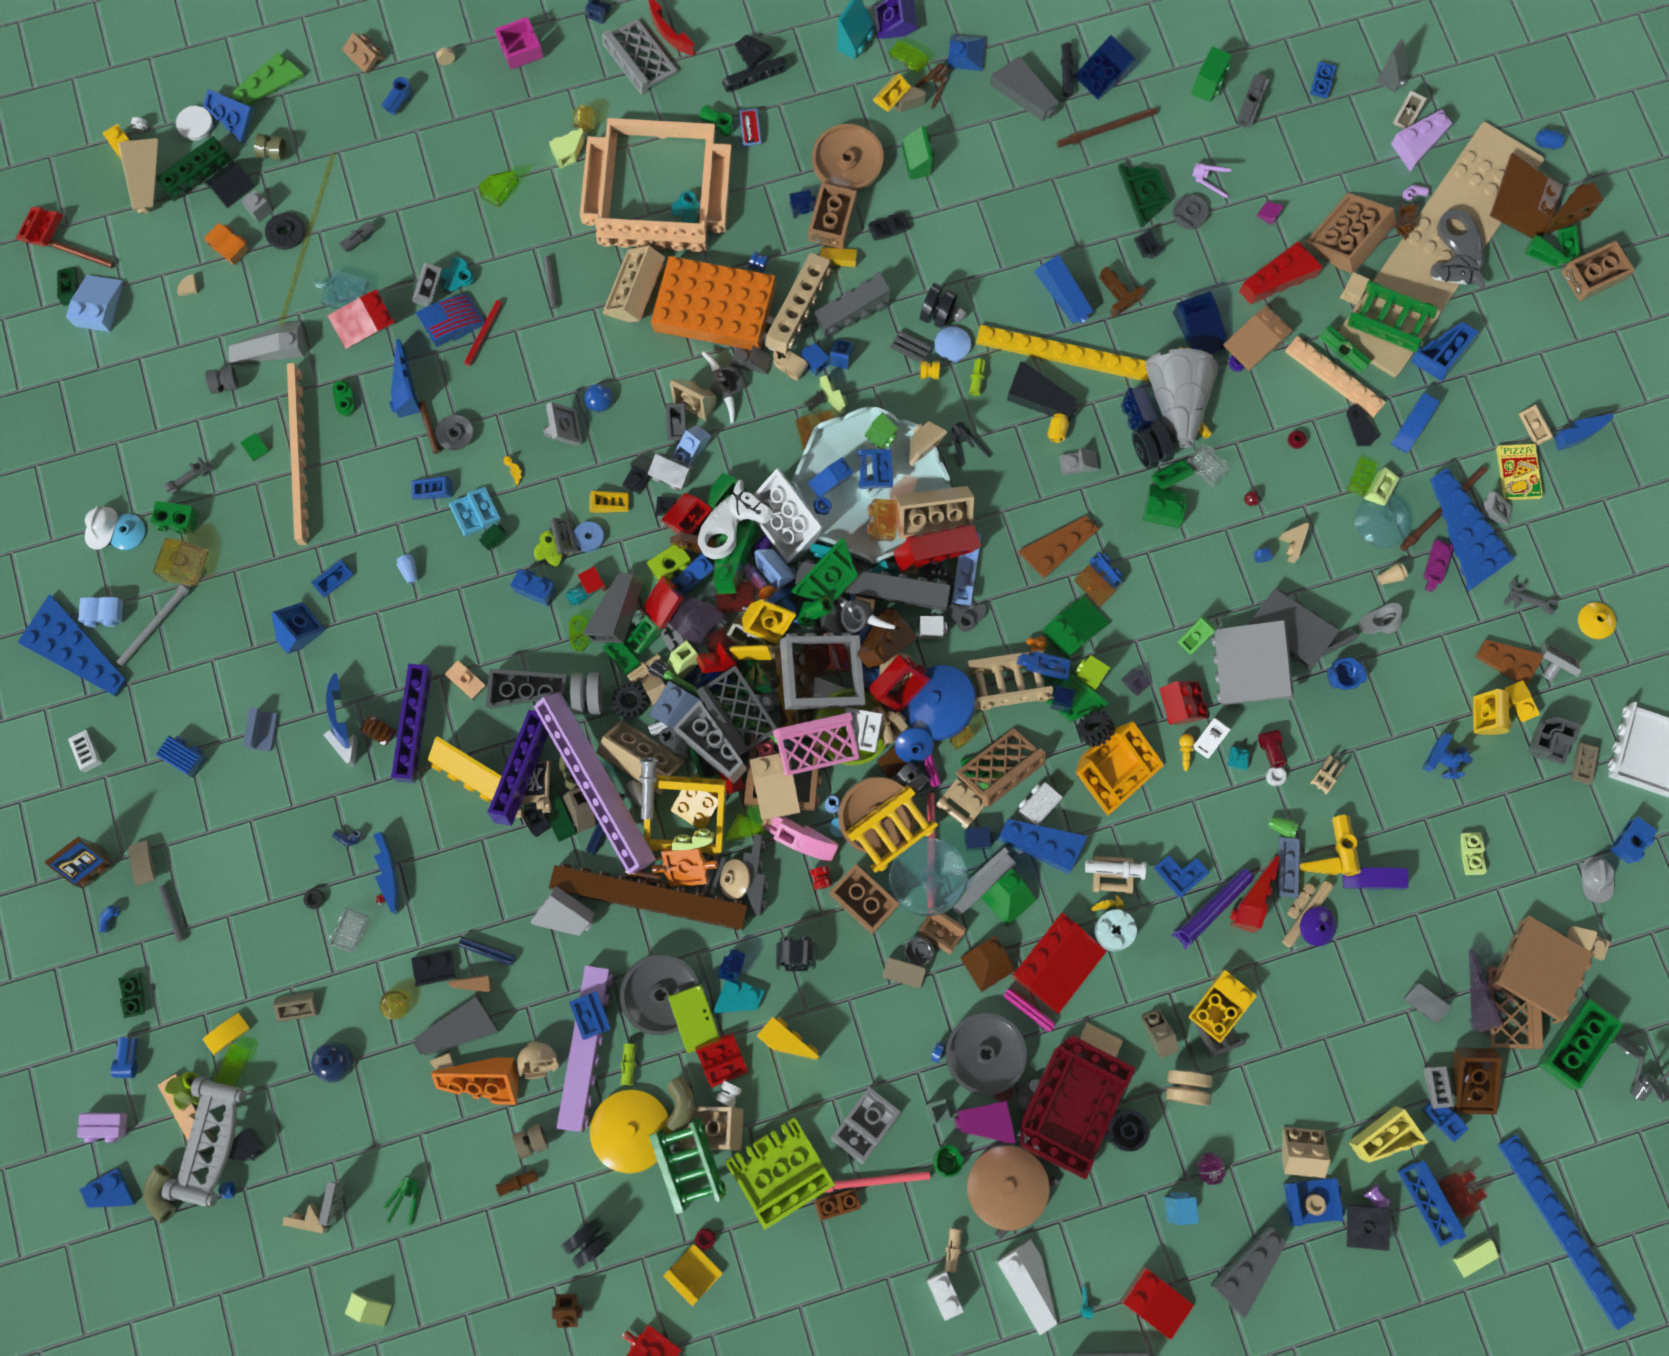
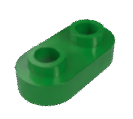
M339 380L332 387L335 408L341 416L349 417L356 409L353 390L347 381Z

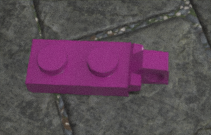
M1436 539L1433 541L1423 574L1424 579L1427 580L1426 591L1433 592L1436 589L1437 583H1442L1453 545Z

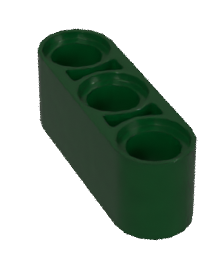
M552 784L549 786L551 812L546 813L557 840L561 842L576 835L577 832L556 785Z

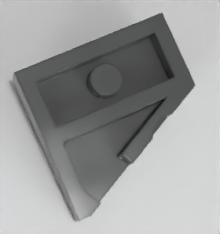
M1195 1023L1211 1058L1246 1044L1242 1038L1239 1040L1231 1032L1232 1029L1222 1042L1219 1043Z

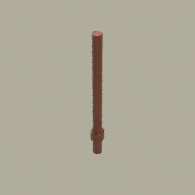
M1154 107L1079 134L1077 132L1070 134L1069 137L1058 140L1057 146L1060 148L1069 144H1078L1081 140L1156 115L1157 110Z

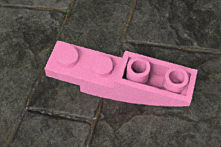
M784 816L763 820L761 825L763 829L775 835L774 839L818 859L833 861L840 845L807 825L801 827Z

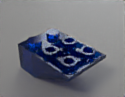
M1110 35L1075 73L1074 77L1099 100L1125 79L1139 62Z
M1211 291L1176 304L1173 314L1190 349L1201 350L1209 354L1226 349L1223 346L1227 341L1218 306Z

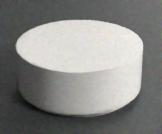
M1282 767L1278 769L1270 768L1266 773V780L1272 786L1282 785L1287 778L1286 771Z

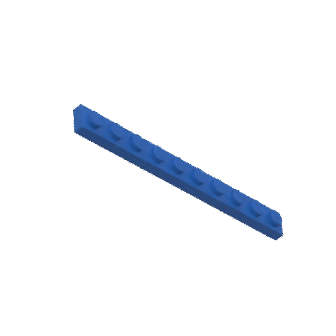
M1512 1135L1497 1146L1614 1329L1619 1330L1633 1321L1635 1318L1518 1136Z

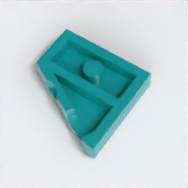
M727 976L713 1013L757 1010L765 991Z

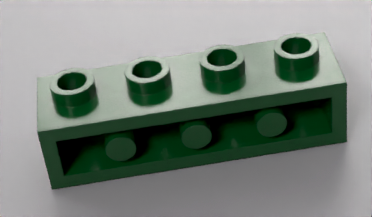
M212 136L155 179L169 197L176 201L182 198L189 190L197 187L204 179L212 176L219 168L227 165L232 159L220 142Z

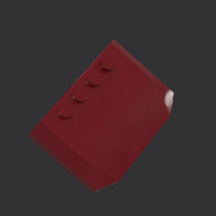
M1073 1035L1053 1050L1020 1122L1021 1147L1083 1180H1087L1095 1162V1155L1107 1131L1108 1122L1114 1115L1122 1094L1129 1085L1136 1068Z

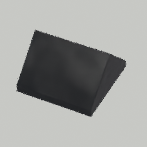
M234 161L204 182L227 209L256 187L240 165Z

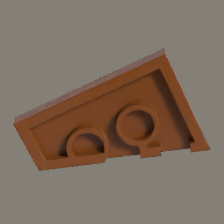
M1490 640L1483 641L1474 656L1516 683L1523 680L1526 686L1543 659L1541 653Z

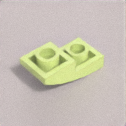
M827 375L820 377V387L825 397L838 412L844 414L845 406H848L845 395H841L840 390L835 391L832 381H828Z
M699 829L694 832L693 838H690L688 835L675 836L672 842V850H690L708 845L713 842L715 832Z
M1481 832L1461 833V853L1465 875H1482L1487 872L1483 856L1485 848Z

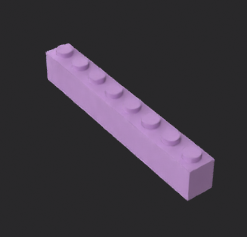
M585 966L580 997L597 991L605 1009V1006L609 1005L610 994H607L608 986H612L613 982L611 970ZM576 1020L557 1129L583 1132L584 1128L587 1129L589 1116H586L587 1108H591L593 1096L590 1095L591 1087L595 1086L596 1075H593L594 1067H598L600 1055H597L598 1046L601 1047L603 1035L599 1034L583 1040Z

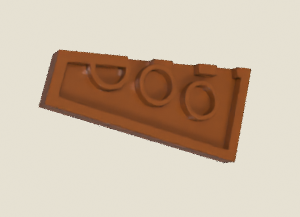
M1084 516L1019 550L1018 553L1045 579L1098 532L1099 528L1087 516Z

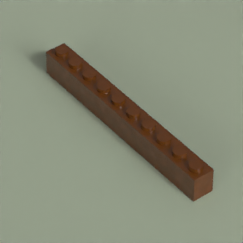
M560 863V866L554 865L549 884L551 891L557 886L570 895L743 931L748 910L743 901L733 900V902H727L724 897L715 895L713 898H708L705 893L697 891L694 894H689L683 888L675 887V890L667 889L668 886L656 883V886L648 885V881L637 879L636 882L629 881V877L618 875L617 878L610 877V873L599 871L598 874L590 873L591 869L579 867V870L571 869L572 865Z

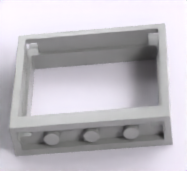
M851 632L842 633L841 636H835L834 633H824L823 636H816V633H807L804 636H798L796 633L786 634V637L780 640L785 710L856 708L865 705L862 660L857 655L860 649V635H853ZM850 643L854 697L796 699L792 644Z

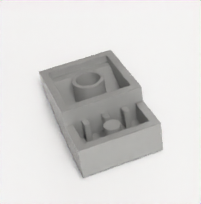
M868 1087L830 1140L860 1164H863L901 1111Z

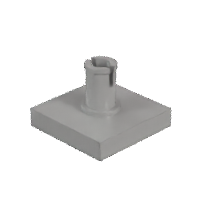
M553 402L546 404L549 426L543 429L545 436L570 445H581L582 439L576 409Z
M1546 641L1541 646L1543 658L1551 662L1543 673L1545 678L1554 681L1561 668L1577 677L1582 671L1579 660Z

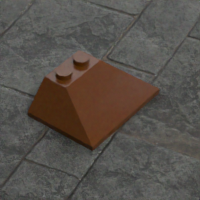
M1511 153L1490 217L1531 239L1535 234L1539 236L1553 218L1563 185L1553 174Z

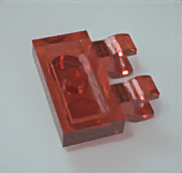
M1467 1170L1460 1176L1453 1172L1437 1182L1462 1220L1479 1210L1476 1203L1488 1197L1484 1189L1481 1190L1479 1188L1470 1195L1465 1187L1467 1183L1477 1178L1472 1170Z

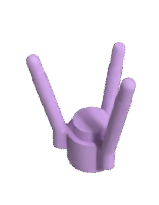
M1196 162L1192 177H1196L1195 182L1201 183L1223 197L1228 198L1226 193L1206 182L1203 178H1207L1209 170L1231 172L1232 169Z

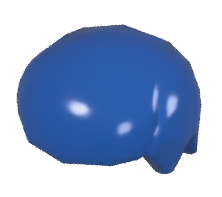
M594 384L585 392L584 402L588 409L602 412L612 405L613 394L603 384Z

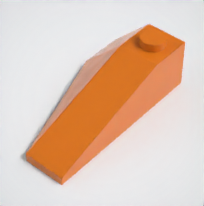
M491 1058L431 1072L436 1089L455 1094H461L462 1092L471 1094L474 1099L479 1100L480 1097L490 1099V1103L497 1105L517 1104L519 1072L515 1058Z

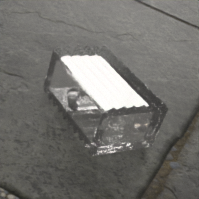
M1205 444L1198 448L1186 461L1193 471L1212 489L1231 470L1228 462L1225 459H1220L1216 455L1215 450Z
M346 907L345 911L342 910L338 916L337 921L339 923L329 936V940H331L329 944L356 954L371 917Z

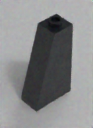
M1020 361L1007 396V401L1054 417V414H1063L1068 417V421H1070L1071 416L1075 417L1079 408L1075 406L1077 399L1032 367Z

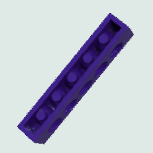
M408 663L391 778L396 782L416 783L432 670L428 665Z
M528 710L487 811L494 823L508 826L513 825L548 737L547 729L534 710Z

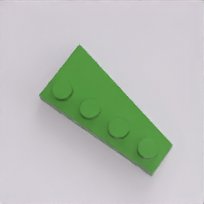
M279 51L227 97L252 106L261 101L260 98L266 95L271 96L276 93L275 90L283 86L287 87L291 85L292 81L300 80L305 76Z

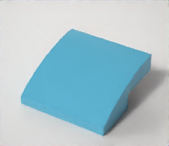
M485 487L468 492L467 496L449 502L451 511L464 537L500 521V517Z

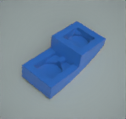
M1437 1098V1102H1443L1440 1098ZM1430 1101L1421 1109L1453 1142L1469 1129L1459 1116L1451 1112L1448 1107L1433 1109Z

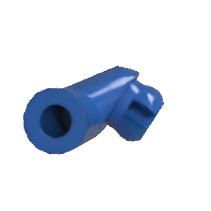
M107 906L100 914L98 932H109L110 919L112 916L117 917L120 914L118 906Z

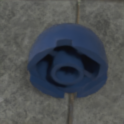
M337 1042L321 1045L313 1053L311 1059V1068L315 1076L329 1083L342 1081L350 1074L354 1064L351 1051L344 1044Z

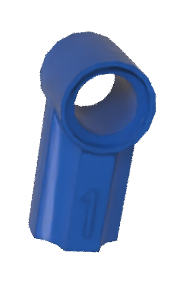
M398 77L394 80L393 89L381 105L392 115H396L405 100L410 99L413 95V90L406 78Z
M118 1038L116 1059L113 1060L111 1065V1076L113 1078H135L138 1064L135 1060L137 1038Z

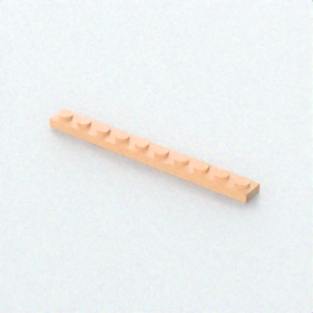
M288 363L294 540L299 545H307L309 529L306 527V520L309 519L308 510L305 509L308 496L304 485H307V477L304 474L306 458L303 456V450H305L306 446L305 440L302 438L305 426L301 415H304L303 404H301L303 389L300 386L302 371L298 369L295 363Z

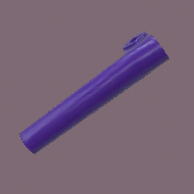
M1241 869L1190 920L1180 925L1171 936L1176 937L1184 945L1183 948L1187 949L1254 880L1252 873L1247 869Z

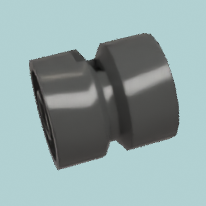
M233 366L223 367L221 371L213 369L205 372L207 386L211 394L222 393L224 389L227 391L239 389L238 376Z
M911 761L893 779L902 786L911 787L915 792V795L912 796L913 798L930 781L923 772L918 773V768Z

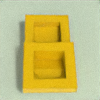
M237 1013L206 1035L203 1041L212 1054L216 1055L230 1046L234 1040L248 1032L250 1028L241 1015Z

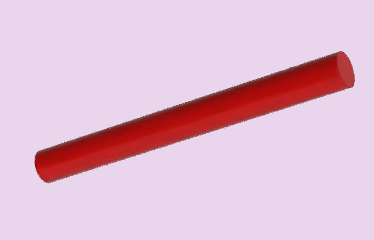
M495 301L464 361V364L467 366H471L503 304L501 301Z

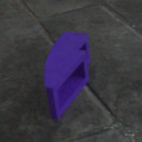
M1360 868L1361 872L1353 876L1343 875V888L1369 890H1405L1409 888L1408 868Z

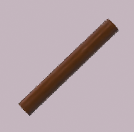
M420 401L418 405L433 453H440L441 450L426 402Z

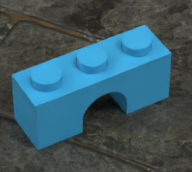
M1170 1192V1196L1164 1197L1168 1223L1176 1225L1199 1223L1196 1197H1192L1186 1192Z

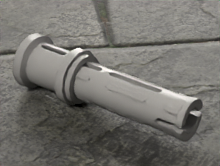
M643 758L640 759L642 772L639 776V780L642 782L641 819L649 820V817L650 819L654 818V783L657 781L655 772L658 760Z

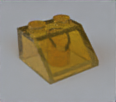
M165 538L153 573L164 582L198 586L209 551L183 540Z

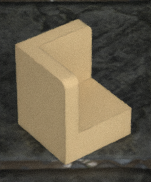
M1353 272L1340 298L1357 305L1370 279Z

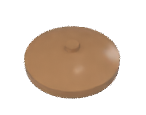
M841 124L827 129L818 137L812 150L813 170L818 179L824 184L860 191L873 184L883 168L884 153L880 141L871 131L859 125Z
M869 777L849 788L839 806L838 822L844 838L851 846L862 853L868 854L859 841L854 840L852 842L845 832L902 790L904 787L901 784L885 777ZM902 804L896 808V813L910 832L913 833L916 819L907 806ZM886 816L880 820L882 827L896 846L906 839L890 817ZM870 828L865 832V837L878 855H885L890 851L875 829Z
M1000 1146L985 1152L974 1163L968 1177V1197L973 1210L986 1224L1000 1230H1018L1032 1224L1044 1211L1049 1198V1180L1043 1165L1030 1152L1015 1146Z

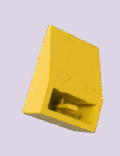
M1221 970L1188 1018L1221 1043L1257 995L1226 970Z
M772 1017L757 1035L773 1051L813 1060L819 1059L817 1055L818 1050L810 1043L806 1046L802 1042L803 1037L795 1030L791 1033L786 1029L788 1024L780 1017L777 1019Z

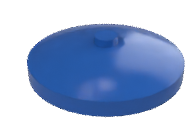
M938 665L926 669L927 672L925 674L929 677L930 681L902 710V715L905 717V723L908 727L926 730L931 735L933 741L946 740L960 733L971 721L977 704L976 691L971 680L957 668Z

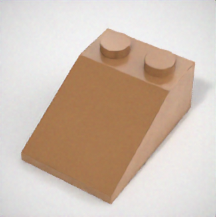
M1266 305L1226 341L1223 346L1250 371L1282 345L1293 330Z

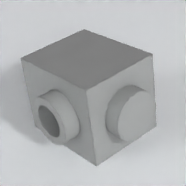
M256 190L248 193L241 200L246 210L259 223L273 212L268 202Z

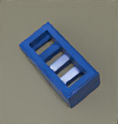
M447 476L411 481L413 500L452 497V480ZM419 485H422L421 494H419Z

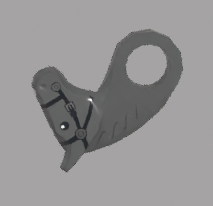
M1460 209L1449 210L1441 216L1436 228L1438 236L1450 248L1454 256L1445 263L1434 264L1430 271L1431 277L1438 281L1477 284L1481 289L1485 288V281L1481 275L1484 264V248L1480 231L1473 218L1467 212ZM1451 219L1461 221L1465 226V234L1460 236L1451 234L1446 228V222Z

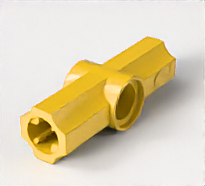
M1339 815L1333 817L1332 823L1336 839L1335 850L1339 854L1343 871L1342 875L1353 876L1359 874L1361 870L1356 850L1357 839L1353 835L1350 816ZM1342 843H1347L1350 848L1344 847Z

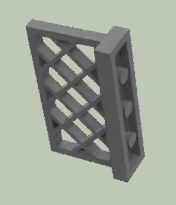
M736 666L704 687L696 690L740 757L773 735V730L777 729ZM734 671L739 677L737 686L726 684L728 675ZM715 684L723 685L721 697L712 695L709 688ZM726 686L737 688L735 699L723 697ZM739 689L749 692L748 702L737 700ZM715 698L720 699V703H719V704H718V702L716 701ZM723 700L734 702L732 713L722 710ZM736 702L747 704L745 715L734 713ZM750 705L759 707V718L748 716ZM726 714L731 715V719H730V720L728 719V717L726 716ZM733 716L745 718L743 729L735 728L732 725ZM747 718L758 720L756 732L745 730ZM760 722H768L773 730L767 734L760 733ZM736 730L742 731L741 737ZM744 732L755 734L754 742L749 746H746L743 741Z

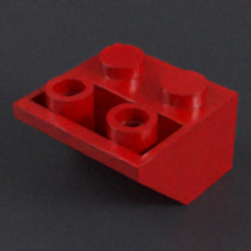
M684 493L661 519V522L676 534L681 532L697 536L703 523L713 510L698 497Z
M1176 681L1159 688L1169 725H1181L1209 718L1208 707L1204 702L1203 690L1199 681Z

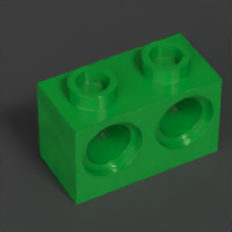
M155 501L150 523L159 531L167 532L168 530H174L178 534L185 535L186 532H194L198 511L193 506ZM164 515H168L165 520H162ZM186 517V520L180 523L181 519Z

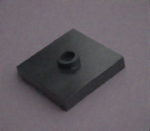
M1347 1204V1247L1390 1251V1208Z

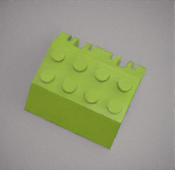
M795 1117L787 1121L792 1130L789 1131L785 1123L781 1125V1129L787 1137L780 1140L778 1134L773 1130L770 1132L774 1139L773 1142L766 1134L752 1143L757 1152L754 1153L750 1145L747 1146L746 1151L752 1158L749 1161L745 1162L739 1152L735 1154L739 1162L738 1164L732 1156L725 1160L731 1174L734 1175L764 1230L835 1186Z

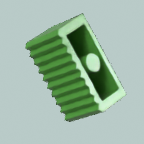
M882 412L870 424L864 437H867V440H870V443H873L875 448L882 449L885 447L887 449L898 436L896 432L899 427Z

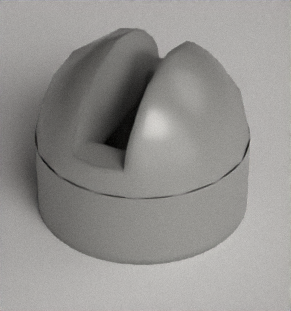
M955 306L951 311V318L955 322L962 321L967 315L958 306Z

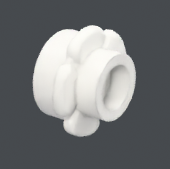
M134 117L132 122L129 123V126L133 128L132 130L138 133H143L144 130L148 129L147 121L142 118Z

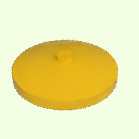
M625 1090L609 1096L596 1109L590 1125V1140L595 1154L607 1167L618 1172L637 1173L649 1169L658 1162L649 1135L661 1128L664 1129L667 1135L672 1133L665 1123L669 1118L668 1112L658 1099L643 1091Z

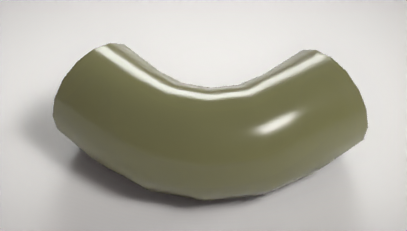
M676 1077L667 1086L668 1093L674 1099L675 1107L671 1116L665 1122L667 1127L673 1132L687 1128L695 1108L694 1094L689 1084L683 1077Z
M155 1165L144 1185V1201L151 1215L160 1224H163L176 1211L175 1206L162 1197L163 1186L173 1174L167 1167Z

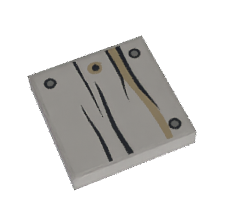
M333 1181L327 1183L319 1225L337 1224L346 1182Z

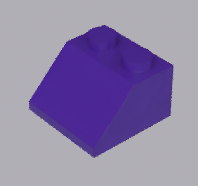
M884 0L874 7L879 39L905 37L918 29L914 0Z

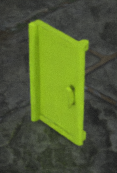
M702 984L667 996L687 1054L696 1051L695 1047L719 1038Z

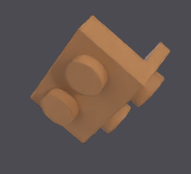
M353 32L342 48L364 73L369 74L377 60H385L381 53L382 50L370 42V38L363 33L360 35Z
M933 907L917 933L927 937L933 944L950 955L965 933L966 928L948 917L943 911Z

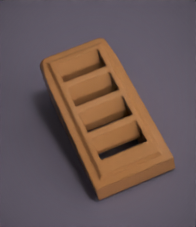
M488 975L448 982L449 986L453 988L493 992L492 977Z

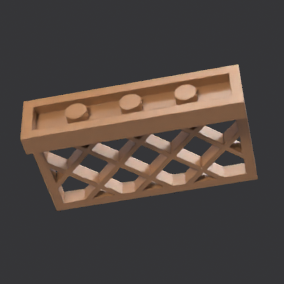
M1013 728L959 769L956 775L981 797L983 804L989 808L1043 766L1046 762V753L1041 748L1037 749ZM1014 736L1019 740V744H1007V740ZM997 748L1005 749V755H993V751ZM1007 749H1019L1018 756L1007 755ZM1021 749L1030 750L1032 754L1030 756H1021ZM982 759L990 760V766H979V762ZM993 760H1004V767L992 766ZM1006 761H1018V765L1006 767ZM968 770L976 771V778L967 777L964 773ZM978 771H990V778H978ZM992 771L1004 772V776L992 778ZM978 783H989V787L984 791L977 786Z
M1488 967L1490 1048L1543 1049L1542 1011L1526 1001L1520 1006L1512 998L1515 994L1509 995L1503 988L1498 990L1507 999L1499 1005L1494 1000V993L1498 990L1495 989L1493 991V987L1490 986L1493 981V971L1497 972L1499 967ZM1509 1000L1518 1007L1511 1016L1502 1008ZM1499 1009L1508 1017L1502 1025L1494 1020V1014ZM1520 1010L1527 1016V1021L1522 1026L1513 1018ZM1510 1020L1519 1028L1512 1036L1503 1028ZM1499 1030L1509 1037L1504 1044L1495 1043V1034ZM1522 1031L1527 1035L1528 1045L1519 1044L1514 1037Z

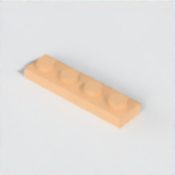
M174 1074L158 1084V1087L186 1139L189 1140L197 1108L191 1102L185 1109L178 1110L173 1103L174 1095L165 1093L164 1090L168 1081L174 1077H179L178 1074ZM206 1130L207 1135L215 1143L209 1130ZM206 1148V1149L200 1151V1154H201L202 1152L206 1151V1150L209 1149V1148Z

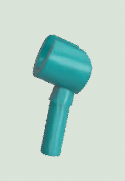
M1082 1287L1083 1302L1080 1314L1082 1317L1090 1319L1093 1317L1094 1308L1088 1306L1087 1287Z

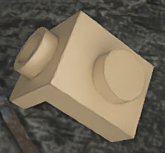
M889 710L885 714L887 720L894 727L892 733L895 739L904 730L909 729L905 723V717L899 712L894 713Z

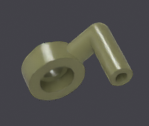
M560 755L558 774L565 778V786L568 789L574 790L579 788L573 775L566 770L567 765Z

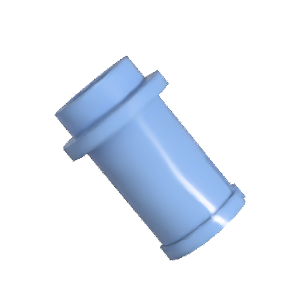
M829 796L830 798H827L825 801V808L828 812L835 813L839 810L840 802L836 796ZM834 802L836 806H831L829 803Z

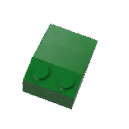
M1083 596L1048 623L1042 633L1069 660L1110 623Z

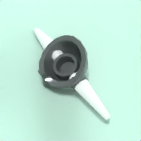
M702 352L713 373L710 388L715 394L723 397L729 411L730 422L734 423L735 408L733 395L741 390L743 378L732 367L720 368L709 354Z
M841 596L837 599V602L843 608L841 622L848 632H858L867 624L895 629V625L875 617L872 614L870 604L866 603V601H847Z

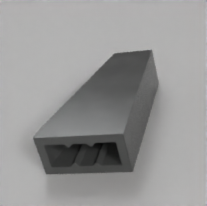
M1020 56L991 75L990 85L1040 120L1044 121L1046 118H1052L1057 113L1059 102Z
M627 572L618 573L583 631V634L592 642L624 643L644 583L638 578L637 574Z
M475 997L416 1036L414 1039L417 1043L414 1045L420 1054L423 1053L426 1056H430L495 1035L500 1030L480 998Z

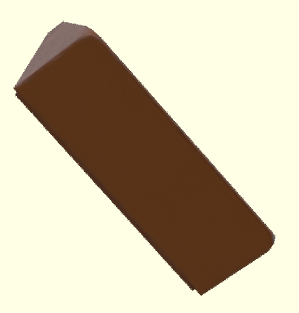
M895 746L877 759L880 769L888 778H891L908 763L898 757Z

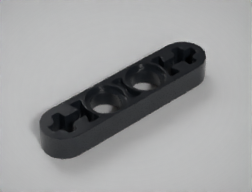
M777 57L755 66L751 71L745 69L729 75L722 80V84L726 92H733L781 74L789 68L785 57Z

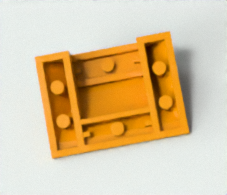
M1129 722L1115 728L1114 735H1110L1112 739L1110 741L1105 740L1106 744L1100 743L1099 747L1096 744L1094 747H1090L1081 755L1076 769V774L1108 816L1164 766L1134 722Z

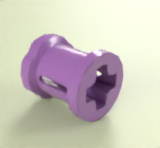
M1378 1184L1371 1186L1364 1192V1197H1368L1374 1206L1387 1207L1391 1203L1390 1198H1386L1380 1191Z

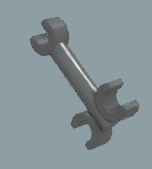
M197 458L198 463L189 464L191 467L189 472L175 481L167 482L164 487L167 492L171 491L172 494H175L179 491L180 486L199 473L203 477L207 476L205 472L208 470L214 471V467L210 462L205 463L202 458Z
M1515 579L1510 582L1509 596L1505 599L1504 605L1507 606L1510 600H1513L1515 603L1514 609H1517L1522 600L1543 608L1546 614L1552 615L1555 613V610L1550 609L1549 604L1555 606L1558 604L1557 600L1550 599L1545 601L1522 593L1526 588V583H1522L1520 588H1517L1515 586Z

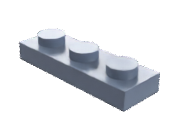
M1278 838V856L1280 860L1277 868V897L1298 898L1300 839Z

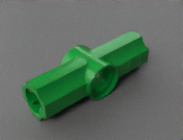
M1331 325L1320 334L1319 338L1359 373L1371 362L1368 357ZM1342 344L1350 346V351L1347 354L1340 352L1339 348Z

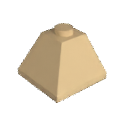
M928 421L925 425L919 424L913 430L914 434L911 437L909 458L911 466L940 444L947 434L945 429Z

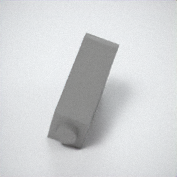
M556 886L536 911L530 923L580 936L584 930L588 931L593 925L594 921H592L595 913Z

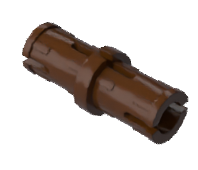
M532 1169L518 1176L517 1174L513 1175L511 1179L496 1184L498 1195L501 1197L515 1190L520 1191L522 1187L539 1181L536 1170Z

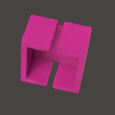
M528 17L494 29L510 70L543 58L541 46Z

